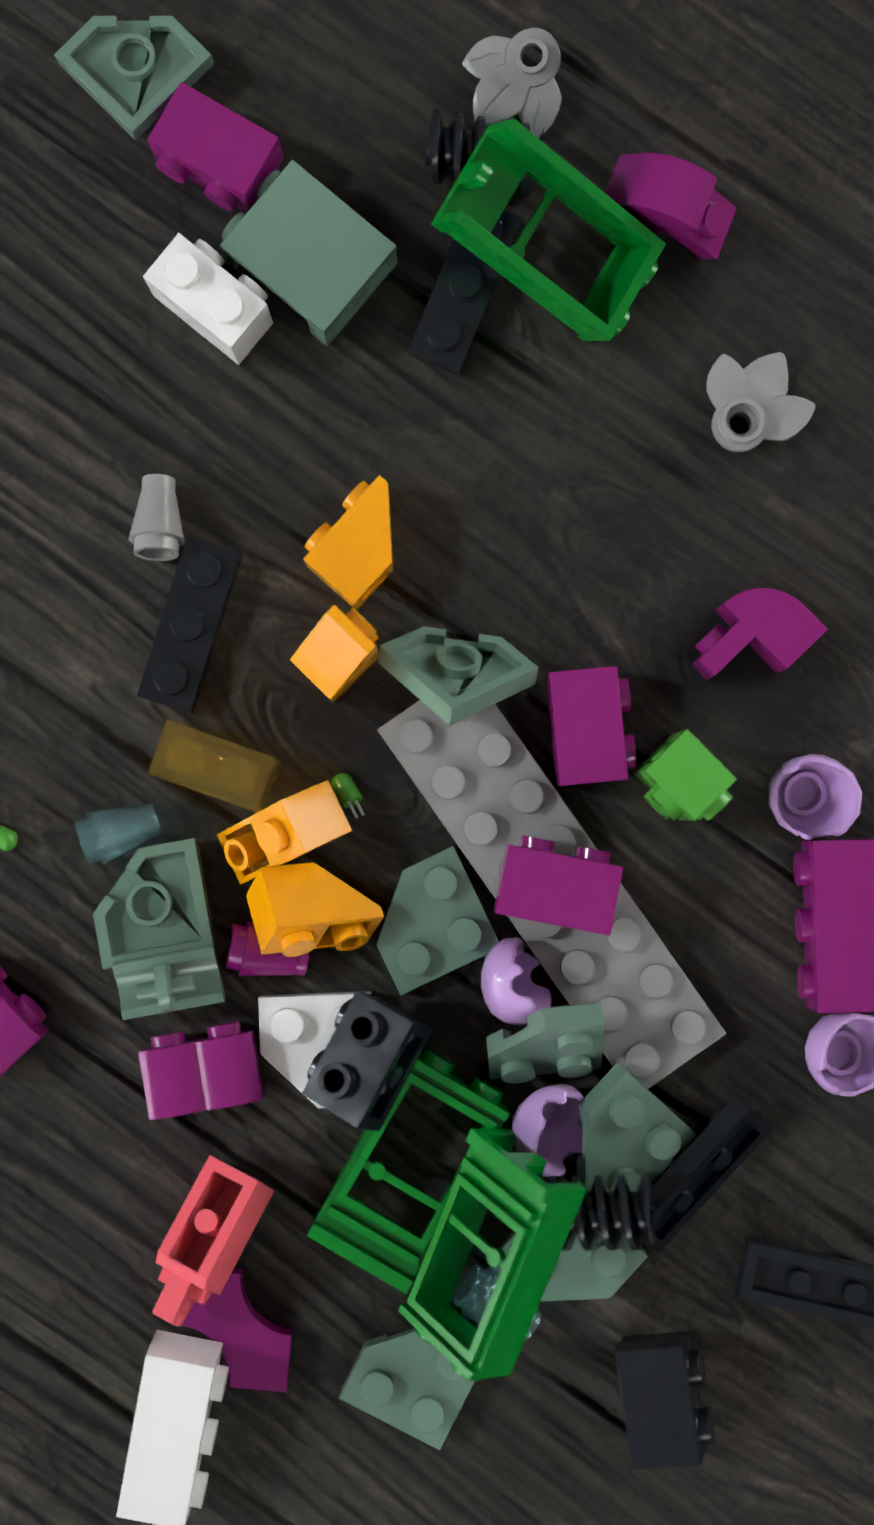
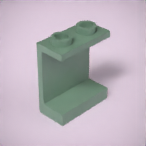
M292 159L282 172L275 170L264 180L257 194L259 199L246 215L240 212L230 220L222 233L223 242L220 244V248L229 266L235 270L240 264L305 318L308 322L310 333L328 347L398 264L397 247Z

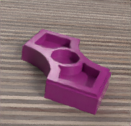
M234 1268L221 1294L212 1293L205 1305L195 1301L181 1326L193 1328L205 1334L212 1341L223 1343L222 1354L229 1366L230 1387L286 1393L293 1330L270 1322L254 1308L245 1291L243 1269Z

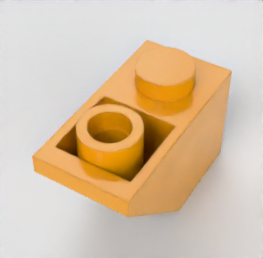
M380 475L371 485L365 481L359 483L344 500L342 506L347 511L333 526H330L327 522L322 524L304 546L309 551L303 558L307 567L356 611L393 571L388 482Z
M333 605L294 653L290 661L334 703L379 658L378 649L374 644L379 637L376 635L377 631L354 608L345 615Z
M326 780L270 805L217 834V837L224 849L226 860L233 868L241 885L254 879L261 867L283 865L351 832L352 829L329 781Z
M314 862L261 867L246 894L262 955L283 953L286 957H297L307 954L313 949L336 947L339 951L354 950L368 942L384 918L381 906Z

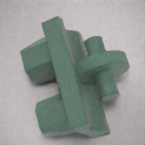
M215 943L115 961L112 964L113 974L119 991L123 1020L221 1003L225 1000Z

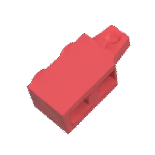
M209 1155L158 1250L156 1263L163 1267L158 1280L163 1282L165 1286L152 1311L154 1315L178 1327L183 1324L195 1301L205 1305L212 1293L221 1294L274 1190Z

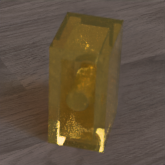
M167 720L148 774L245 809L259 812L265 808L281 760Z

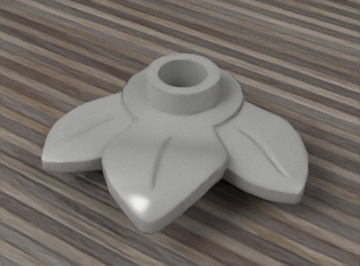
M527 28L518 32L512 39L502 36H489L477 42L470 49L462 64L469 73L481 79L473 97L475 121L478 115L485 116L486 125L488 126L499 122L500 119L508 120L518 114L522 123L530 124L531 133L539 138L543 128L544 134L549 130L560 110L562 101L560 89L554 78L560 67L561 52L557 41L549 32L540 28ZM531 47H537L543 53L541 62L534 67L524 65L522 60L524 52Z
M778 352L760 357L750 363L745 369L730 356L722 354L711 367L707 376L706 392L716 409L712 417V432L716 441L725 449L733 452H746L755 448L762 440L786 441L803 429L811 419L815 410L813 402L799 396L786 395L788 391V366L784 353ZM736 416L742 417L748 424V431L744 434L735 433L730 428V419Z

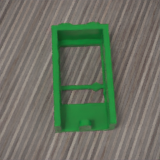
M514 118L488 125L431 223L436 229L442 233L446 232L579 334L578 337L582 341H610L612 337L622 331L630 318L629 307L639 290L644 288L656 274L658 269L656 261L666 245L664 241ZM526 173L545 188L546 192L516 244H511L507 247L494 237L491 231ZM554 197L615 245L614 250L582 304L523 259L525 256L524 248Z
M426 1048L423 1055L420 1054L381 1130L372 1131L365 1129L314 1216L307 1237L405 1294L410 1289L421 1267L456 1176L462 1167L460 1164L440 1201L388 1172L382 1162L376 1161L373 1163L368 1160L412 1083L483 1125L481 1129H500L510 1115L508 1104L501 1101L505 1094L502 1090L475 1076L472 1083L466 1081L452 1072L456 1065L451 1060L429 1048ZM362 1168L368 1171L369 1176L373 1180L383 1179L434 1209L420 1235L348 1194Z
M470 1129L466 1139L470 1147L462 1161L461 1170L456 1176L407 1303L401 1304L398 1310L416 1328L417 1335L425 1342L432 1344L451 1363L452 1369L459 1376L469 1381H481L486 1378L511 1375L587 1190L580 1183L547 1184L537 1175L543 1174L547 1161L535 1153H511L515 1143V1134L511 1129ZM488 1209L516 1232L507 1257L503 1249L494 1248L478 1234ZM474 1244L487 1255V1261L491 1267L502 1268L477 1330L450 1305Z

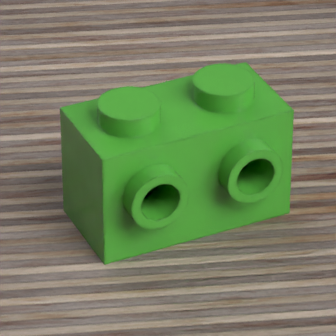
M688 729L671 734L633 772L649 789L643 796L645 800L666 820L669 818L689 821L701 820L702 818H705L707 821L710 820L732 799L733 796L727 789L737 780Z

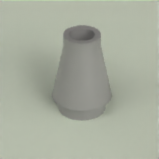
M148 474L142 477V489L128 538L129 542L134 544V555L141 559L151 561L176 559L179 556V547L185 543L175 492L176 480L172 476Z

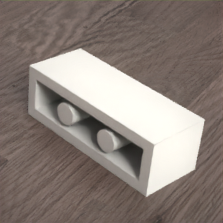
M156 1330L145 1356L116 1517L155 1525H186L191 1507L202 1508L209 1473L199 1471L202 1454L212 1455L219 1420L209 1418L212 1401L222 1402L229 1372V1366L219 1365L223 1347L222 1342Z

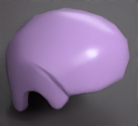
M808 754L793 758L785 762L782 768L776 770L769 783L768 805L777 823L803 839L811 840L825 836L839 837L848 831L860 815L862 790L854 773L839 761L825 755Z
M517 937L502 939L486 955L481 969V990L485 1003L494 1016L506 1024L528 1026L527 1016L543 1008H551V994L549 989L541 987L532 981L531 972L540 965V962L536 957L524 951V942Z
M860 1012L831 1013L821 1017L809 1031L804 1047L808 1070L815 1081L828 1093L840 1096L854 1097L873 1089L874 1016Z
M554 1084L538 1089L518 1106L513 1115L512 1131L515 1134L514 1146L518 1152L535 1153L547 1161L542 1174L543 1177H561L565 1175L564 1159L571 1154H582V1129L578 1125L579 1103L584 1097L573 1086Z

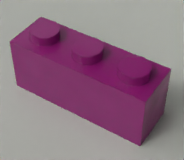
M874 839L801 840L802 852H796L793 860L796 886H803V909H797L795 914L797 941L799 943L804 942L805 965H799L797 968L798 995L800 999H806L807 1008L817 1013L874 1012Z

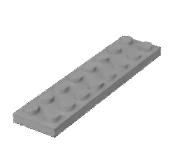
M419 700L377 729L495 899L506 844L519 846L521 835L555 841L553 853L576 857L577 846L598 850L496 704L449 726L426 704ZM621 883L610 936L508 916L570 1006L602 1003L605 1023L603 1054L612 1067L619 1062L647 1089L727 1034Z

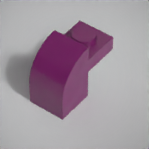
M659 153L620 155L605 191V194L653 233L669 234L701 259L718 258L737 210L736 206L714 190L718 178L713 174L683 159Z
M772 588L749 589L736 594L715 610L730 627L726 630L718 623L695 645V648L701 655L691 666L705 680H708L720 672L748 644L777 674L788 669L828 629L805 605L792 595Z

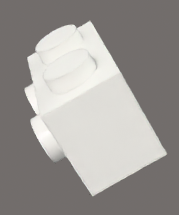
M178 233L143 275V278L156 299L239 365L273 324L267 303H265L268 295L248 276L242 274L237 280L221 267L225 263L224 259L209 244L201 239L192 244Z

